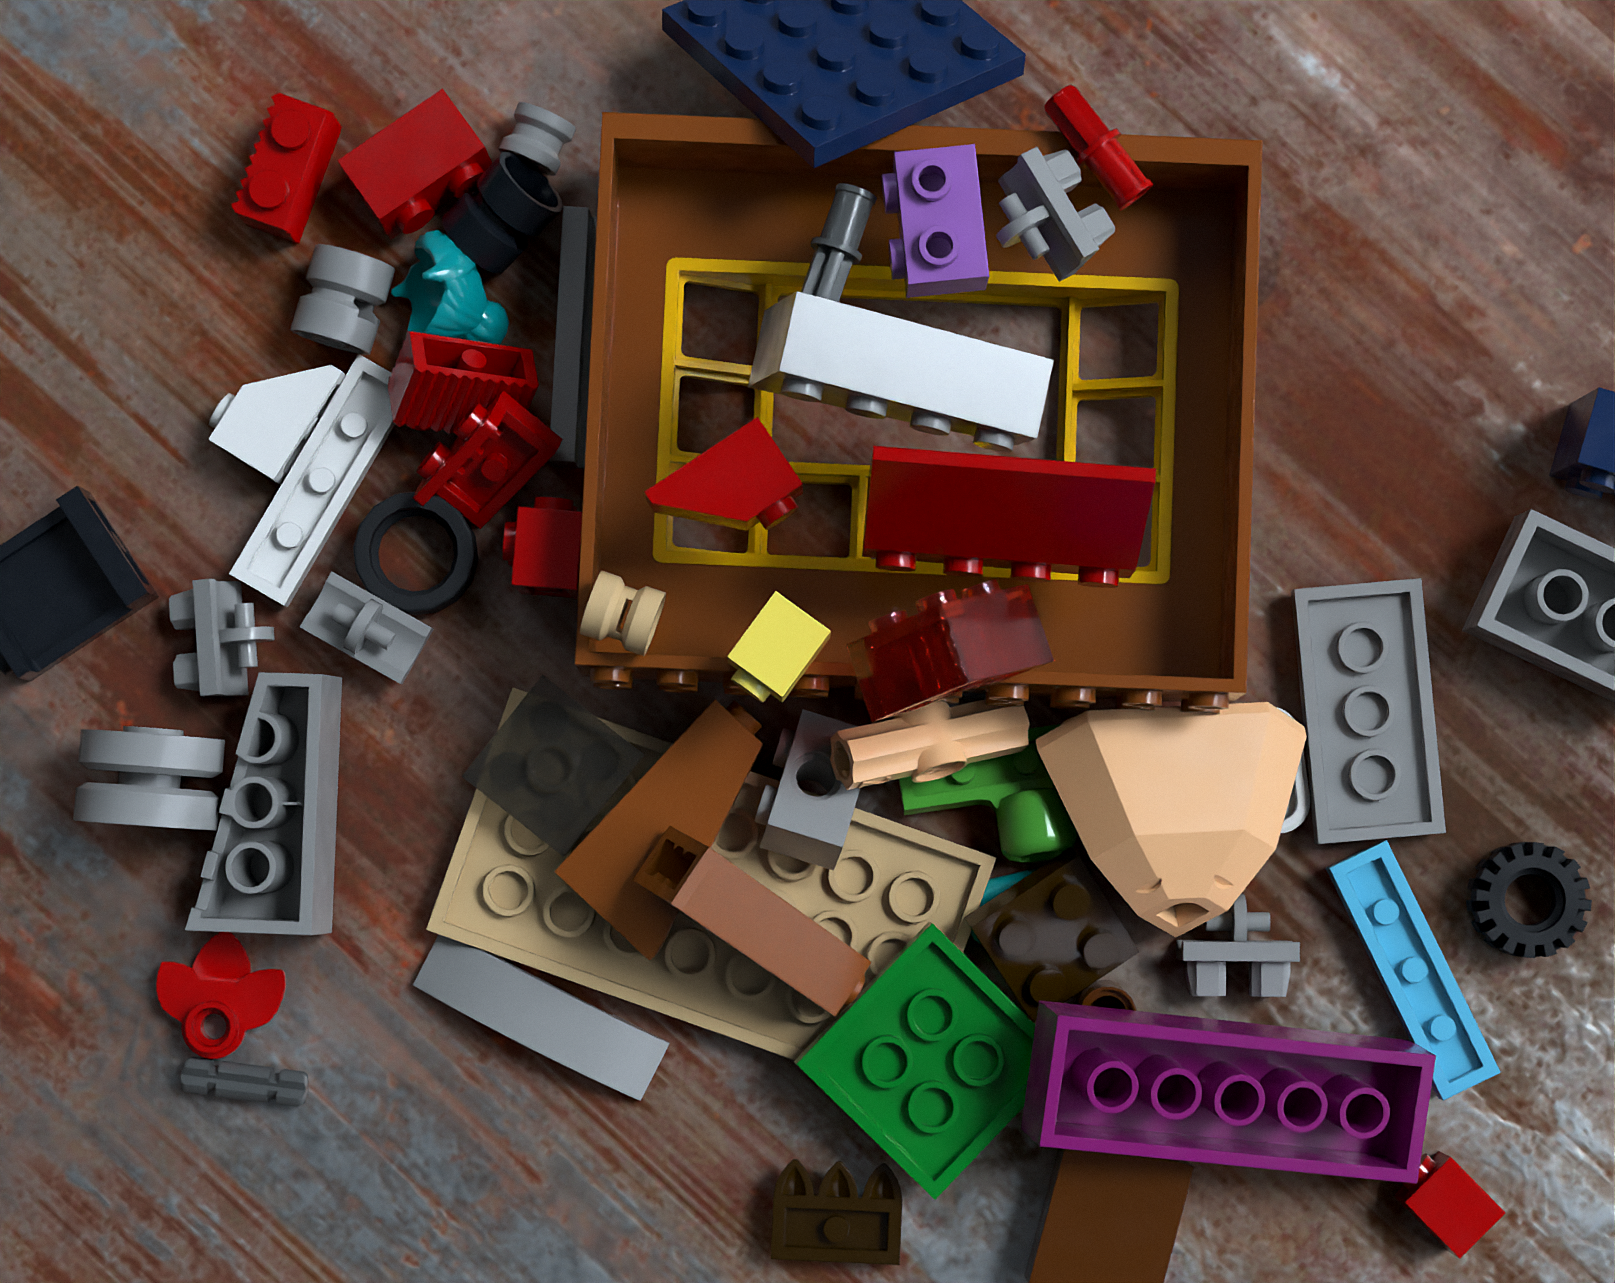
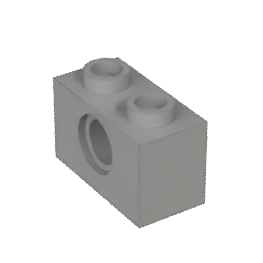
M803 709L796 731L783 728L772 765L784 768L778 788L765 785L754 822L766 825L760 848L827 869H835L845 842L860 788L846 790L844 784L836 780L830 761V738L836 731L858 726ZM802 780H814L825 788L827 794L823 796L808 795L799 788L797 783Z

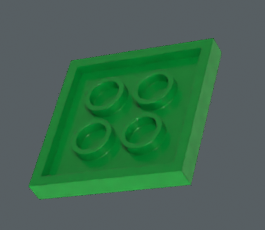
M928 922L859 993L855 1000L795 1059L794 1063L936 1200L1024 1107L1035 1024L933 923Z

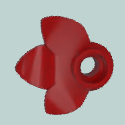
M219 932L204 944L192 967L173 961L161 962L156 982L158 1000L163 1010L181 1022V1032L186 1045L195 1054L208 1059H218L230 1055L242 1044L247 1030L270 1022L280 1008L286 989V975L283 970L263 969L252 972L251 962L246 949L232 932ZM211 1014L220 1015L226 1023L225 1033L217 1039L210 1037L204 1029L205 1020Z

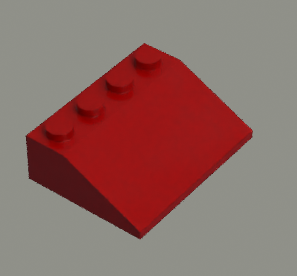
M873 446L868 476L862 557L876 558L875 568L888 571H915L916 561L943 563V573L952 576L982 577L984 567L1011 569L1010 579L1017 581L1050 582L1051 572L1078 574V584L1082 586L1118 587L1119 578H1130L1136 571L1156 482V468Z

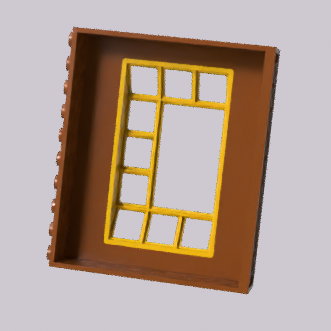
M602 112L575 665L583 677H590V682H593V688L631 690L633 679L656 680V684L659 685V691L695 693L698 692V682L723 683L725 694L751 696L731 680L737 669L728 664L727 656L774 592L777 591L831 631L828 642L789 693L791 697L828 698L829 687L855 688L854 699L866 701H893L896 690L920 691V702L924 703L946 701L947 704L959 703V698H962V693L985 694V705L1003 707L1024 706V701H1028L1029 696L1051 697L1050 707L1057 709H1089L1090 704L1095 703L1096 699H1115L1116 709L1155 711V707L1162 706V702H1181L1182 712L1220 714V710L1228 709L1229 704L1247 693L1263 140L1121 134L1117 140L1134 160L1144 176L1151 180L1153 186L1138 200L1120 211L1116 206L1117 203L1106 189L1103 188L1086 165L1079 167L1082 181L1073 190L1067 192L1066 195L1077 212L1095 203L1103 207L1115 226V232L1099 246V250L1075 274L1059 282L1044 256L1033 260L1022 241L1003 248L996 235L1003 227L1010 223L999 205V202L1007 197L998 180L1017 164V158L1021 154L1038 147L1043 156L1062 150H1069L1074 160L1078 158V154L1061 132L910 125L813 168L757 118ZM975 144L989 268L986 290L906 298L904 279L892 280L888 240L899 239L900 235L897 213L885 214L881 174L893 173L894 152ZM839 183H845L871 192L877 197V201L872 207L857 250L862 254V258L859 264H852L840 298L1059 308L1061 320L1056 434L1057 461H1076L1077 405L1080 401L1155 398L1153 468H1156V482L1152 498L1150 563L1145 567H1137L1130 578H1119L1118 587L1082 586L1078 584V574L1051 572L1050 582L1017 581L1010 579L1011 569L984 567L982 577L952 576L943 573V563L916 561V570L911 572L875 568L876 559L862 557L870 465L789 462L802 483L848 485L852 489L850 550L847 558L770 555L767 552L768 530H765L760 522L749 529L748 550L746 553H730L675 546L672 541L673 516L654 513L646 501L644 491L700 455V453L681 451L677 447L680 378L686 377L748 386L753 366L683 355L681 345L685 283L756 294L759 298L758 343L765 310L778 303L779 297L783 295L789 296L796 291H801L815 252L810 247V243L813 237H820L836 194V186ZM1158 303L1157 371L1153 376L1082 380L1079 377L1080 317L1083 308ZM754 389V419L758 417L772 437L774 393ZM601 571L621 577L625 586L636 590L648 586L666 592L660 619L645 656L625 650L619 640L607 637L598 641L580 634L586 606ZM629 600L625 616L620 626L621 629H623L629 609L632 604V600Z

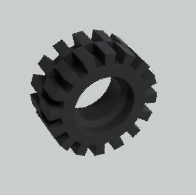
M1537 842L1511 843L1509 846L1499 847L1491 851L1492 855L1488 859H1482L1475 867L1479 871L1475 878L1469 879L1467 889L1472 890L1471 900H1466L1467 911L1473 912L1475 920L1471 921L1475 931L1481 932L1486 937L1484 941L1491 947L1498 948L1503 951L1502 953L1525 958L1548 957L1557 954L1556 950L1560 948H1568L1575 942L1572 938L1574 934L1584 931L1588 922L1582 919L1585 911H1591L1592 900L1586 899L1585 889H1590L1588 879L1579 875L1577 870L1581 867L1575 859H1568L1563 855L1565 851L1555 846H1546L1544 843ZM1526 874L1542 879L1549 887L1552 896L1551 908L1546 917L1532 925H1523L1515 921L1508 913L1505 905V894L1508 886L1513 880Z

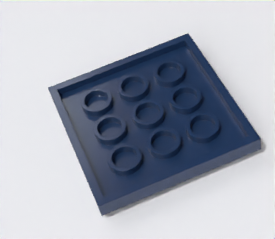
M683 0L662 9V30L813 168L1024 75L1026 54L962 0Z

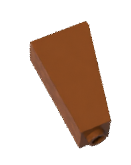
M714 700L554 871L649 961L661 950L679 911L633 881L634 877L669 825L712 848L763 747V743L754 736L762 725L735 700L726 709L718 701Z
M670 825L633 879V881L835 1017L842 1006H847L853 1002L865 983L864 973L872 963L870 960L716 851Z

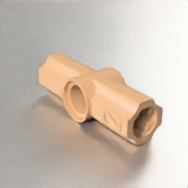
M977 700L949 707L946 701H930L908 708L891 720L836 731L830 738V761L836 780L841 781L846 790L881 784L911 776L912 781L915 783L929 782L954 774L969 763L1022 752L1029 745L1028 728L1030 723L1024 706L985 705V700Z

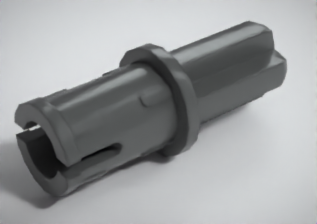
M839 183L836 186V194L820 237L812 238L810 247L815 252L800 291L836 302L840 300L852 264H859L862 254L857 250L872 207L877 201V197L871 192L845 183Z

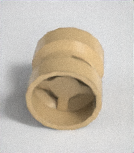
M601 571L587 603L580 627V634L598 641L607 637L619 640L625 650L645 656L660 619L666 592L648 586L636 590L625 586L621 577ZM629 600H632V604L629 609L623 629H621L620 626L625 616Z

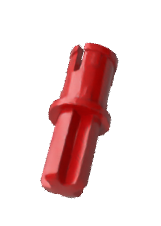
M1068 85L1056 92L1046 102L1044 111L1078 154V158L1075 160L1078 167L1086 165L1099 183L1117 203L1116 206L1120 211L1138 200L1153 186L1151 180L1144 176L1134 160L1117 140L1121 135L1117 128L1109 130L1077 87Z

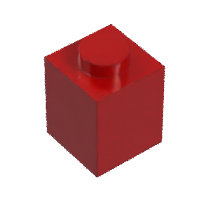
M1440 1151L1432 1158L1427 1154L1421 1155L1417 1184L1401 1182L1404 1186L1394 1195L1448 1252L1459 1259L1505 1214V1211L1452 1157Z

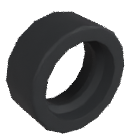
M415 492L394 494L375 505L359 525L353 546L356 572L367 592L399 610L411 615L437 613L457 602L473 582L479 560L476 536L465 516L443 498L433 495L424 506H421L412 499ZM422 516L435 520L446 529L453 543L454 558L450 571L439 584L428 590L409 591L397 587L387 579L380 566L379 548L382 537L393 524L407 517Z

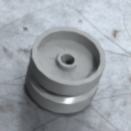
M123 726V731L81 729L78 762L87 769L119 772L118 784L86 782L78 786L75 792L73 820L218 830L220 798L212 791L180 789L181 776L213 778L221 774L223 771L225 740L184 736L183 730Z

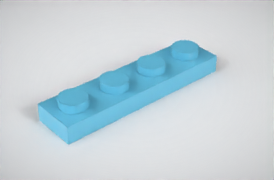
M1382 840L1326 867L1409 1040L1436 1055L1432 1086L1438 1099L1444 1101L1501 1073L1388 841Z

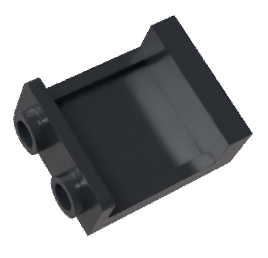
M79 486L74 487L56 499L60 505L58 508L0 545V670L6 676L14 672L20 679L33 681L159 598L91 492Z

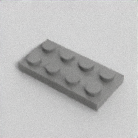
M1421 578L1291 590L1302 717L1307 736L1305 748L1314 843L1325 844L1446 833Z

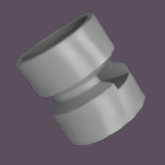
M315 245L306 279L313 289L311 294L300 296L290 330L301 337L326 346L356 354L370 355L380 324V320L373 313L374 306L386 303L395 268L383 261L358 252L331 245Z

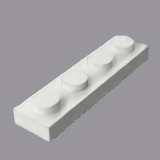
M360 354L357 355L231 569L230 575L286 607L290 605L395 426L392 419L388 390L389 377L392 376L391 372Z

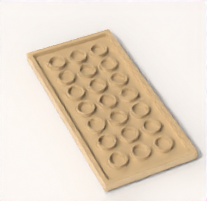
M512 688L426 930L795 1060L847 1006H842L836 1017L681 912H679L661 950L649 961L554 872L673 744ZM750 771L711 849L870 960L872 963L864 973L865 983L862 990L928 922L933 923L964 953L972 930L965 917L980 907L996 857L854 808L845 842L834 870L760 848L766 825L754 822L765 785L778 788L780 781ZM801 789L804 793H806V794H808V795H811V796H820V795H817V794H814V793H811V792H809V791H806V790Z

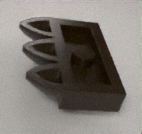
M793 1159L783 1169L775 1185L771 1259L900 1265L903 1200L901 1187L894 1172L886 1163H881L869 1176L863 1195L860 1196L858 1195L853 1175L842 1161H837L825 1174L817 1194L813 1191V1184L805 1167L798 1159Z

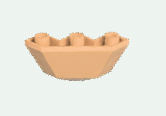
M1269 702L1229 704V708L1220 710V714L1182 712L1181 706L1155 707V711L1139 709L1089 710L1065 720L1059 727L1037 738L1036 746L1090 859L1139 917L1170 935L1178 937L1228 911L1276 850L1307 736L1302 724Z

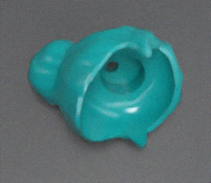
M435 230L426 232L425 235H420L414 246V252L420 261L411 266L404 281L391 289L392 296L408 298L411 302L412 314L407 330L501 345L508 331L509 319L500 303L487 300L476 263L466 256L448 235L441 231Z

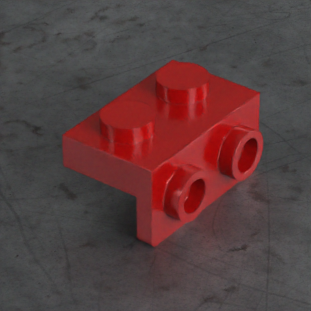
M503 390L487 408H484L477 402L469 409L453 431L458 438L448 448L439 442L425 456L416 469V472L423 479L412 499L421 506H424L436 493L481 529L557 452L563 439Z

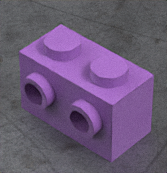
M975 144L894 152L893 173L881 174L885 214L897 213L900 235L899 239L888 240L892 280L904 279L906 298L986 290L989 268Z

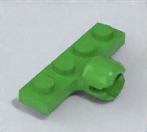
M1061 724L1028 729L1029 745L1022 752L969 763L954 774L929 782L915 783L912 781L911 776L900 778L899 785L904 816L979 804L990 806L996 814L1001 851L1009 861L1038 862L1050 860L1068 848H1073L1077 839L1076 828L1036 746L1037 738L1059 727Z

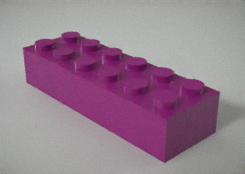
M1039 1000L1021 1129L1041 1147L1417 1184L1436 1055L1412 1041L1404 1039Z

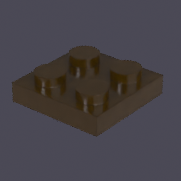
M1072 847L965 917L970 928L1033 1023L1036 1022L1039 1000L1064 1003L1139 953V950L1083 860Z

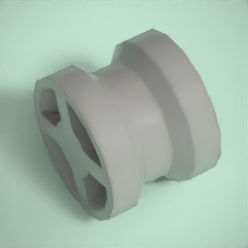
M519 102L514 112L517 122L512 134L503 137L498 150L501 153L510 152L523 158L543 174L556 176L561 165L558 154L563 144L572 141L576 127L548 110L529 103Z

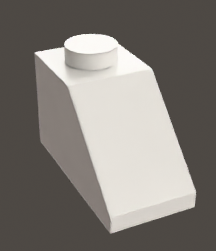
M327 365L242 385L236 396L228 393L216 407L209 422V425L215 428L209 440L281 485L346 375L335 366Z

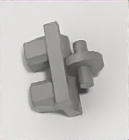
M1035 147L1021 154L1017 158V164L998 180L1007 197L999 202V205L1010 223L1003 227L996 237L1003 248L1022 241L1033 260L1044 256L1057 280L1060 282L1075 274L1099 250V246L1115 232V226L1105 209L1096 203L1079 212L1075 210L1066 193L1073 190L1082 179L1081 170L1069 150H1062L1043 156L1038 147Z
M332 571L316 602L300 625V628L400 684H403L434 630Z
M192 580L193 589L172 595L169 598L170 621L174 628L178 630L196 629L197 653L176 655V659L173 662L174 685L181 689L200 691V696L235 697L249 695L247 668L258 667L256 643L274 641V627H255L254 603H242L240 581Z
M1241 894L1228 912H1224L1205 922V931H1228V940H1176V959L1185 961V976L1189 995L1226 996V961H1249V996L1286 997L1290 978V962H1300V942L1247 940V931H1270V913L1247 912L1246 897L1244 894Z

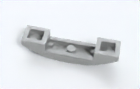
M438 934L413 983L415 987L518 1043L641 1101L670 1044L668 1041L559 989L500 959V956Z

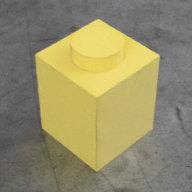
M775 591L727 656L728 664L737 669L731 680L762 703L770 694L783 703L828 642L831 631Z

